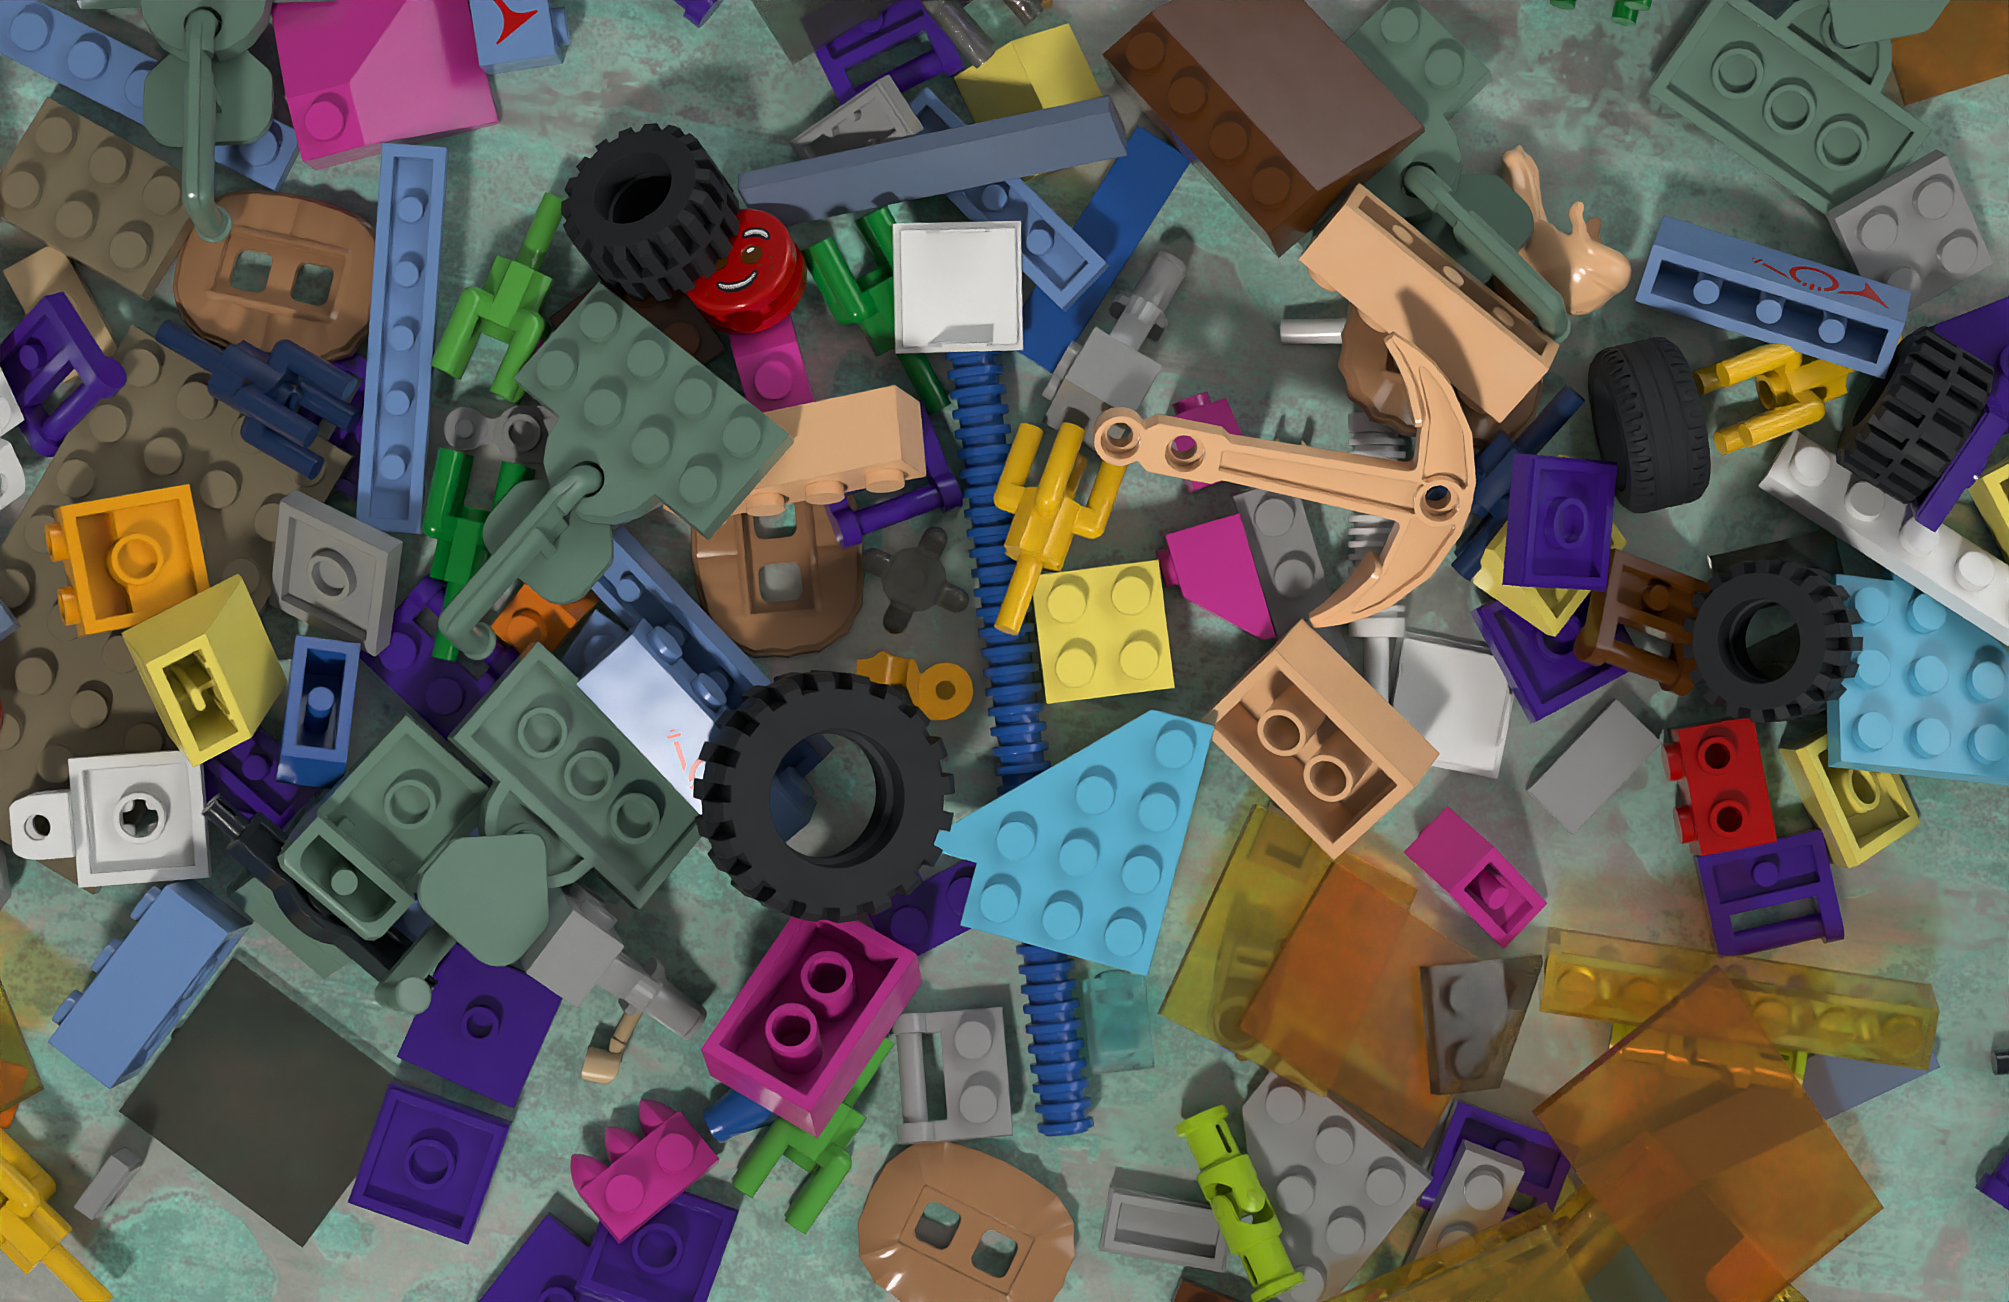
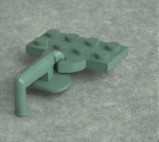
M76 0L81 10L142 8L143 19L148 29L160 46L170 53L145 78L143 120L154 140L169 147H183L182 203L194 223L195 232L204 241L210 243L221 242L228 237L232 230L231 215L226 209L217 205L214 200L215 146L245 145L255 142L267 133L273 121L274 79L270 71L247 49L255 44L268 26L273 3L337 0Z
M1388 0L1344 43L1424 126L1425 132L1363 186L1483 284L1495 275L1536 315L1533 324L1557 344H1560L1566 340L1571 331V321L1567 315L1564 300L1518 254L1528 243L1533 233L1534 220L1530 207L1497 175L1461 174L1463 164L1458 138L1448 123L1459 110L1492 81L1491 72L1417 0ZM1403 184L1405 188V194L1402 191ZM1333 212L1295 244L1302 252Z
M1707 0L1645 91L1826 216L1825 212L1906 167L1932 131L1926 124L1881 94V91L1891 72V39L1927 31L1950 0H1793L1774 18L1748 0ZM1831 39H1832L1835 43H1837V44H1840V45H1843V46H1849V47L1840 48V47L1836 46V45L1831 41Z
M598 282L513 378L524 391L559 418L546 441L543 463L547 479L518 483L489 514L483 527V540L491 556L440 613L438 617L439 630L456 648L463 651L467 657L473 660L487 658L493 653L496 646V636L490 625L479 621L517 578L550 603L565 605L578 601L589 592L612 565L614 559L612 525L640 518L659 502H662L709 540L794 443L789 433Z
M532 641L447 737L493 780V783L481 802L478 821L479 836L460 837L451 840L424 870L419 879L417 888L418 900L422 909L433 921L376 986L375 1000L384 1008L411 1015L423 1013L429 1007L432 997L430 986L424 979L456 942L484 964L498 967L516 962L548 925V889L574 883L590 870L631 908L640 910L702 837L699 836L695 817L700 814L576 684L579 679L539 641ZM522 830H527V831L530 832V833H518V834H516L517 832L522 831Z

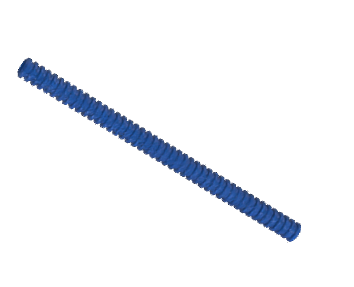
M1002 351L945 352L946 360L952 361L953 369L947 371L949 380H955V389L950 391V399L957 400L958 409L952 411V417L960 422V429L955 430L954 434L955 439L962 440L963 449L957 450V458L964 459L965 469L959 470L960 479H966L967 489H963L961 492L963 499H969L970 506L969 509L964 510V517L971 519L972 528L967 529L966 534L967 538H973L974 548L968 551L969 558H976L977 568L971 569L972 578H978L979 588L974 589L973 593L975 598H981L982 608L976 609V617H983L984 628L978 629V635L981 638L985 637L986 648H981L980 652L981 657H988L989 667L983 668V676L990 677L991 687L986 688L985 693L986 697H992L993 707H989L987 710L989 717H995L996 726L990 728V735L992 737L997 736L998 746L993 747L992 752L993 756L1000 757V766L995 767V776H1002L1003 786L997 787L998 796H1002L1051 768V761H1044L1043 751L1049 749V742L1042 741L1041 731H1045L1047 725L1046 721L1039 720V711L1044 710V702L1037 701L1036 691L1042 690V683L1040 681L1035 682L1034 672L1039 671L1040 667L1039 662L1032 661L1031 653L1037 651V643L1030 642L1029 632L1035 631L1034 622H1028L1027 612L1033 610L1032 603L1030 602L1018 635L1007 634L994 627L1017 561L1005 554L1006 548L1004 547L1015 514L1000 510L993 501L994 492L1012 446L1011 443H1006L1005 435L1011 433V425L1004 424L1003 418L1004 414L1009 413L1008 404H1002L1001 395L1006 394L1007 390L1005 384H999L998 376L1004 374V366L997 364L996 355L1002 354ZM1022 942L1016 945V953L1023 955L1024 963L1018 966L1019 974L1026 975V983L1021 985V993L1028 995L1029 1003L1023 1005V1012L1031 1017V1023L1026 1024L1025 1028L1027 1034H1033V1042L1028 1044V1053L1035 1054L1036 1062L1030 1064L1031 1073L1038 1076V1082L1033 1083L1032 1087L1033 1093L1040 1094V1102L1035 1103V1112L1042 1114L1043 1121L1037 1124V1129L1039 1133L1045 1134V1136H1065L1088 1131V1128L1094 1126V1119L1086 1114V1108L1091 1107L1092 1102L1091 1097L1084 1096V1088L1089 1087V1078L1082 1076L1081 1072L1082 1068L1087 1067L1086 1057H1080L1079 1049L1083 1048L1085 1044L1083 1037H1077L1076 1030L1082 1027V1019L1075 1017L1074 1009L1080 1007L1079 998L1072 996V989L1077 988L1078 985L1076 978H1070L1069 971L1075 968V960L1068 958L1067 954Z

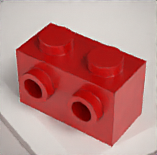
M1729 716L1667 728L1669 743L1661 744V757L1667 780L1669 782L1677 780L1681 806L1673 807V820L1680 844L1689 843L1691 853L1706 856L1778 842L1755 722H1751L1750 718L1736 719Z

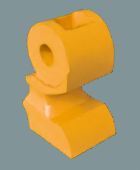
M883 650L873 657L857 659V675L870 677V681L905 687L913 705L918 706L930 720H947L956 717L964 712L972 701L974 692L972 680L968 673L957 664L948 662L935 663L925 669L923 673H920L916 660L899 657Z

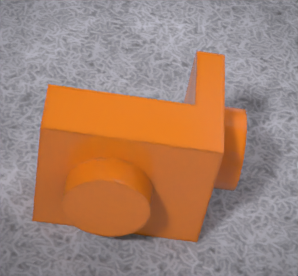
M524 584L491 625V628L494 630V633L509 646L512 645L520 654L532 641H539L553 654L579 621L596 606L600 598L590 589L578 601L558 605L546 601Z

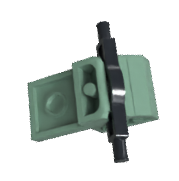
M404 710L321 800L313 794L282 829L261 812H257L248 819L222 797L221 793H218L209 801L201 814L206 816L231 838L226 851L245 867L226 888L227 897L323 979L342 968L351 960H354L380 982L413 944L393 924L415 902L414 894L417 892L419 879L435 857L451 840L468 837L478 826L481 802L488 792L490 785ZM430 974L424 979L432 992L435 989L434 986L438 984V980Z

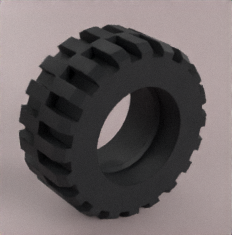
M811 670L806 673L790 672L774 677V683L767 686L756 685L742 694L741 699L743 703L736 710L726 709L715 722L720 732L714 742L704 741L698 757L699 760L706 762L703 779L694 778L693 798L700 799L702 804V814L695 817L699 836L708 838L712 848L707 854L717 870L726 872L732 879L730 884L744 896L760 902L762 906L801 920L817 923L819 920H829L834 923L856 921L857 915L863 912L876 915L892 907L890 898L895 894L899 893L908 896L922 883L916 875L922 865L934 867L943 852L941 848L934 845L939 829L950 832L954 816L953 812L943 811L944 795L955 793L953 774L942 772L940 760L946 758L948 753L942 738L930 736L926 728L931 720L918 706L907 705L903 701L904 694L888 684L870 681V677L835 671ZM817 734H835L857 744L868 758L873 770L876 786L874 809L862 834L843 851L827 857L804 855L788 846L779 836L770 810L771 784L781 760L798 742L806 737Z

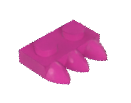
M641 1099L639 1101V1121L645 1135L643 1140L626 1129L612 1126L606 1127L605 1149L612 1165L608 1167L603 1162L583 1154H572L570 1171L576 1191L619 1244L718 1165L720 1160L680 1110L675 1112L671 1107L654 1100Z

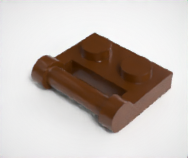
M1610 549L1606 591L1592 590L1586 624L1579 631L1574 642L1573 651L1576 659L1593 666L1607 663L1657 681L1664 691L1678 696L1687 695L1695 686L1688 672L1696 669L1697 665L1695 659H1684L1682 645H1692L1693 633L1683 631L1685 617H1697L1699 609L1691 605L1697 592H1709L1712 588L1708 582L1622 550ZM1617 623L1672 642L1670 656L1666 658L1614 639Z

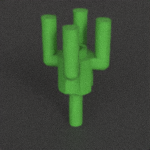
M545 192L516 260L513 261L496 255L482 289L476 286H469L461 292L432 358L431 366L461 380L481 333L506 343L509 346L489 391L495 393L498 397L520 405L525 391L513 378L531 359L538 343L541 341L545 343L551 333L550 325L543 319L541 313L555 280L540 273L539 269L563 217L561 214V202L564 201L563 199Z
M886 1037L884 1038L818 1139L778 1116L771 1125L767 1126L732 1177L731 1180L733 1182L731 1184L750 1198H753L783 1154L796 1165L812 1174L784 1214L786 1217L785 1221L806 1235L851 1169L852 1159L846 1149L867 1120L864 1115L852 1106L895 1043Z

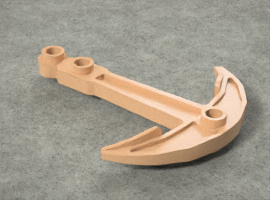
M1394 331L1384 338V342L1395 359L1404 379L1409 412L1414 427H1417L1414 457L1407 462L1229 434L1222 426L1162 414H1156L1143 420L1137 412L1126 407H1114L1104 411L1097 418L1093 428L1094 445L1098 455L1105 462L1112 465L1123 466L1138 461L1147 472L1209 484L1223 480L1395 520L1380 556L1378 553L1370 550L1346 582L1325 602L1308 613L1313 628L1342 625L1369 617L1391 607L1429 579L1461 536L1471 511L1476 486L1472 431L1449 379L1421 349ZM1116 423H1125L1131 428L1129 435L1122 439L1112 438L1108 435L1107 431ZM1186 435L1192 437L1195 440V444L1187 451H1177L1171 446L1173 440L1179 436ZM1441 485L1448 489L1446 496L1440 500L1432 501L1425 497L1426 492L1434 486Z

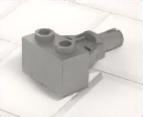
M1156 252L1131 293L1117 295L1112 302L1109 313L1118 321L1110 335L1095 327L1084 346L1072 340L1042 394L1043 397L1052 401L1042 420L1043 423L1059 431L1062 422L1072 423L1083 428L1086 433L1081 445L1098 454L1093 437V428L1097 418L1104 411L1114 407H1126L1135 412L1137 411L1163 367L1138 351L1146 337L1153 341H1158L1168 325L1164 312L1188 272L1187 266L1180 259L1167 252ZM1125 423L1113 424L1107 433L1112 438L1120 439L1128 425Z
M578 881L571 888L564 885L548 889L549 922L542 934L519 959L525 972L576 1008L581 1005L597 984L619 997L618 1003L628 1015L632 1016L634 1013L640 1014L645 1012L687 1041L692 1038L704 1023L707 1010L666 980L665 967L662 962L653 957L644 965L623 949L625 945L613 928L617 919L604 908L607 903L594 891Z

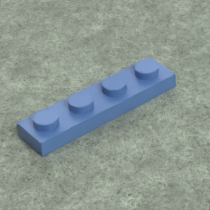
M925 87L909 104L924 128L914 136L966 126L928 87ZM1021 178L944 193L972 222L1021 221L1022 271L1065 312L1110 266Z

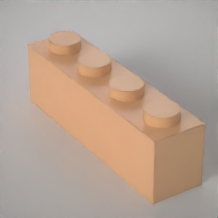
M1360 183L1354 187L1316 232L1298 259L1307 266L1309 275L1319 286L1331 292H1339L1354 304L1360 317L1371 328L1382 333L1388 332L1389 334L1394 331L1415 344L1437 364L1450 383L1457 388L1461 399L1471 409L1482 414L1488 413L1499 423L1505 419L1550 369L1559 349V344Z
M896 385L764 412L767 417L790 434L794 443L731 515L747 512V514L752 516H773L784 512L786 504L801 501L817 505L832 504L842 501L845 498V492L865 488L867 491L876 493L892 492L902 489L905 486V480L925 477L926 464L920 402ZM663 504V509L675 514L672 510H670L667 506Z

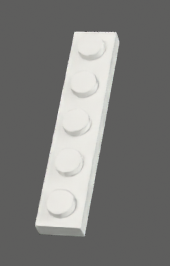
M1797 430L1790 434L1758 487L2009 646V565L1943 523L1936 532L1931 531L1915 520L1910 502L1902 504L1836 463V455Z

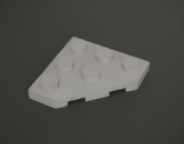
M1284 1055L1242 1106L1247 1154L1255 1168L1260 1186L1265 1191L1283 1229L1279 1238L1294 1271L1302 1272L1306 1280L1303 1284L1276 1296V1298L1281 1302H1334L1434 1177Z

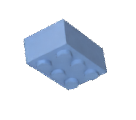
M186 879L173 884L167 882L161 889L153 886L139 901L130 915L132 919L138 922L133 930L121 941L117 938L111 940L92 964L91 969L98 974L92 984H89L82 992H79L77 989L74 990L52 1017V1021L59 1027L48 1040V1043L109 1089L137 1076L253 924L195 879Z

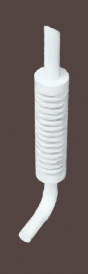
M1347 318L1281 319V344H1342L1341 333ZM1365 411L1348 414V433L1354 434L1353 439H1348V446H1354V451L1348 453L1396 461L1406 458V452L1399 451V446H1406V439L1399 438V434L1390 426L1369 421ZM1354 511V515L1348 516V522L1354 523V528H1348V535H1354V541H1348V548H1354V554H1348V561H1354V567H1348V573H1353L1370 550L1378 553L1380 556L1395 520ZM1399 601L1376 614L1348 623V637H1364L1363 678L1388 703L1389 637H1405V618H1399V612H1405V605H1399Z

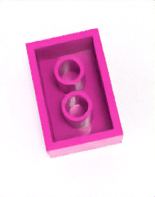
M791 916L701 1048L710 1076L818 1139L922 983L917 954L858 920L844 923L819 920L817 923Z

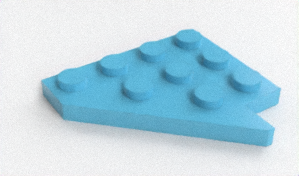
M1882 565L1881 579L1843 574L1831 576L1829 583L1831 585H1842L1850 595L1843 602L1846 609H1857L1861 623L1851 626L1853 637H1863V651H1852L1851 661L1860 665L1855 678H1844L1841 684L1847 690L1838 700L1827 701L1828 767L2009 786L2008 652L1995 637Z
M1151 709L953 823L950 832L944 830L938 832L934 845L943 850L942 854L977 863L960 925L1148 976L1215 725Z

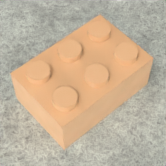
M1303 618L1226 690L1200 720V722L1215 725L1211 740L1333 860L1412 791L1440 755Z

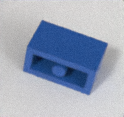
M300 635L295 636L290 662L276 782L331 789L344 776L361 643Z

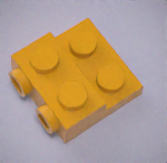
M190 484L60 506L53 510L55 522L44 525L49 557L52 562L63 560L68 586L57 588L61 618L65 626L76 624L78 637L134 627L210 588Z

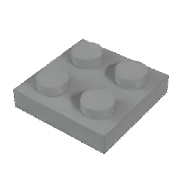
M1937 149L1825 212L1852 274L1912 292L1908 312L1994 264L1946 154Z
M294 490L280 500L271 581L272 593L269 605L342 641L361 643V650L376 656L390 645L403 541Z

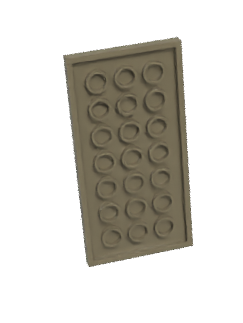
M132 324L112 357L120 363L126 372L127 382L125 386L112 398L102 399L76 427L68 432L0 548V597L21 625L20 628L0 642V699L3 710L0 730V840L12 846L9 813L11 804L36 792L70 789L69 758L178 750V747L167 734L121 633L130 628L78 637L76 624L64 625L57 598V588L68 586L63 560L51 561L44 532L45 524L55 522L53 510L65 505L190 484L210 587L239 574L261 619L269 605L272 593L271 581L280 500L294 490H297L328 505L336 492L335 487L340 478L345 476L356 457L317 434V437L308 449L324 458V465L320 473L313 480H310L246 443L240 435V428L245 415L214 398L207 391L208 381L212 373L158 343L154 335ZM134 800L133 810L123 812L124 824L135 825L137 829L148 810L146 800ZM36 815L34 821L35 828L39 833L48 835L50 832L48 819L42 815ZM76 856L36 860L78 886ZM103 886L83 887L82 889L91 894H96L100 892Z

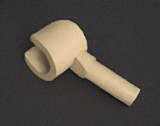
M643 1012L640 1014L634 1013L632 1016L627 1013L624 1014L611 1038L608 1050L588 1045L581 1073L582 1079L607 1084L616 1078L622 1054L627 1047L626 1043Z

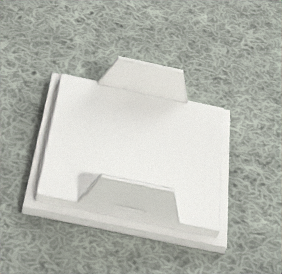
M1021 221L892 223L895 353L1023 350Z
M1405 631V637H1396L1389 670V704L1440 753L1431 766L1498 779L1514 693L1490 648Z

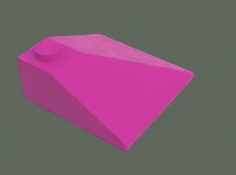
M337 0L272 4L271 15L285 94L302 162L315 171L381 154L382 143L418 145L500 124L488 75L479 66L472 14L468 0Z

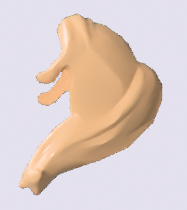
M1520 145L1504 152L1501 156L1503 180L1528 204L1534 220L1532 236L1518 254L1562 296L1567 314H1588L1602 307L1614 295L1619 294L1627 287L1632 277V267L1629 260L1622 253L1603 245L1600 236L1602 225L1600 218H1591L1586 225L1582 214L1585 208L1583 202L1577 201L1569 209L1568 216L1572 223V233L1566 234L1558 231L1554 225L1548 223L1541 202L1539 169L1533 158L1525 153ZM1493 275L1495 293L1525 318L1534 320L1536 315Z

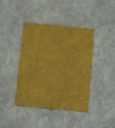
M1253 804L1157 1014L1235 1053V1057L1238 1060H1249L1325 1098L1418 889L1347 851H1344L1333 860L1300 826L1258 804Z

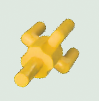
M1900 336L1898 344L1903 340L1902 336ZM1769 343L1693 371L1692 375L1700 396L1756 376L1757 394L1768 411L1714 432L1713 440L1718 452L1726 455L1744 447H1754L1821 420L1826 412L1825 403L1843 397L1847 393V376L1856 370L1796 352L1785 344Z
M1020 423L994 492L993 501L996 507L1002 511L1015 514L1004 547L1006 548L1005 554L1017 561L994 624L996 629L1007 634H1019L1041 571L1061 572L1074 534L1089 539H1096L1103 534L1128 466L1112 465L1102 460L1086 507L1075 502L1076 491L1088 459L1078 453L1086 432L1083 428L1072 423H1061L1038 487H1024L1044 431L1032 424Z
M0 1128V1249L26 1275L42 1262L82 1302H109L114 1295L61 1244L74 1228L47 1203L56 1192L57 1185L55 1180L11 1136Z

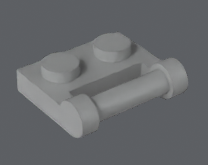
M1003 1007L900 1014L889 1031L890 1036H896L903 1117V1124L897 1125L898 1144H922L1013 1136ZM941 1033L947 1121L929 1122L922 1035Z

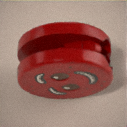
M751 208L740 209V212L735 215L740 222L738 235L728 239L733 248L727 258H719L714 264L717 270L708 279L704 275L694 281L696 287L686 292L707 323L721 332L733 335L758 333L781 322L800 301L807 282V266L804 256L793 241L785 225L774 215L763 210Z

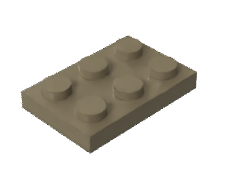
M49 97L45 99L0 172V219L148 302L194 228V223L182 203V171Z

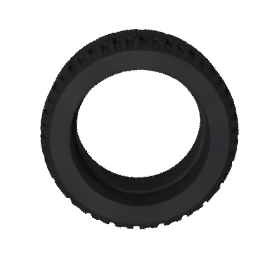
M1652 337L1615 347H1608L1599 351L1590 363L1588 371L1589 403L1601 460L1617 462L1615 496L1619 503L1633 513L1643 514L1667 507L1679 506L1684 503H1691L1699 499L1710 481L1711 460L1709 440L1699 393L1690 367L1680 348L1664 337Z

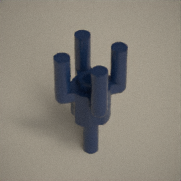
M170 319L163 322L157 331L156 341L212 373L208 381L207 391L214 398L245 415L240 428V435L246 443L310 480H313L320 473L324 465V458L308 449L317 437L319 426L294 412L298 404L347 433L352 432L360 422L362 411L345 402L353 393L357 379L291 340L282 339L276 342L269 355L245 340L235 345L230 344L223 351Z
M1565 384L1517 439L1499 429L1477 454L1474 452L1476 486L1471 511L1483 520L1455 549L1454 554L1457 558L1451 563V566L1466 580L1471 581L1481 570L1480 562L1485 548L1508 520L1513 453L1537 455L1585 402L1584 398L1569 385ZM1441 485L1434 486L1426 492L1425 497L1432 501L1440 500L1446 496L1448 489Z

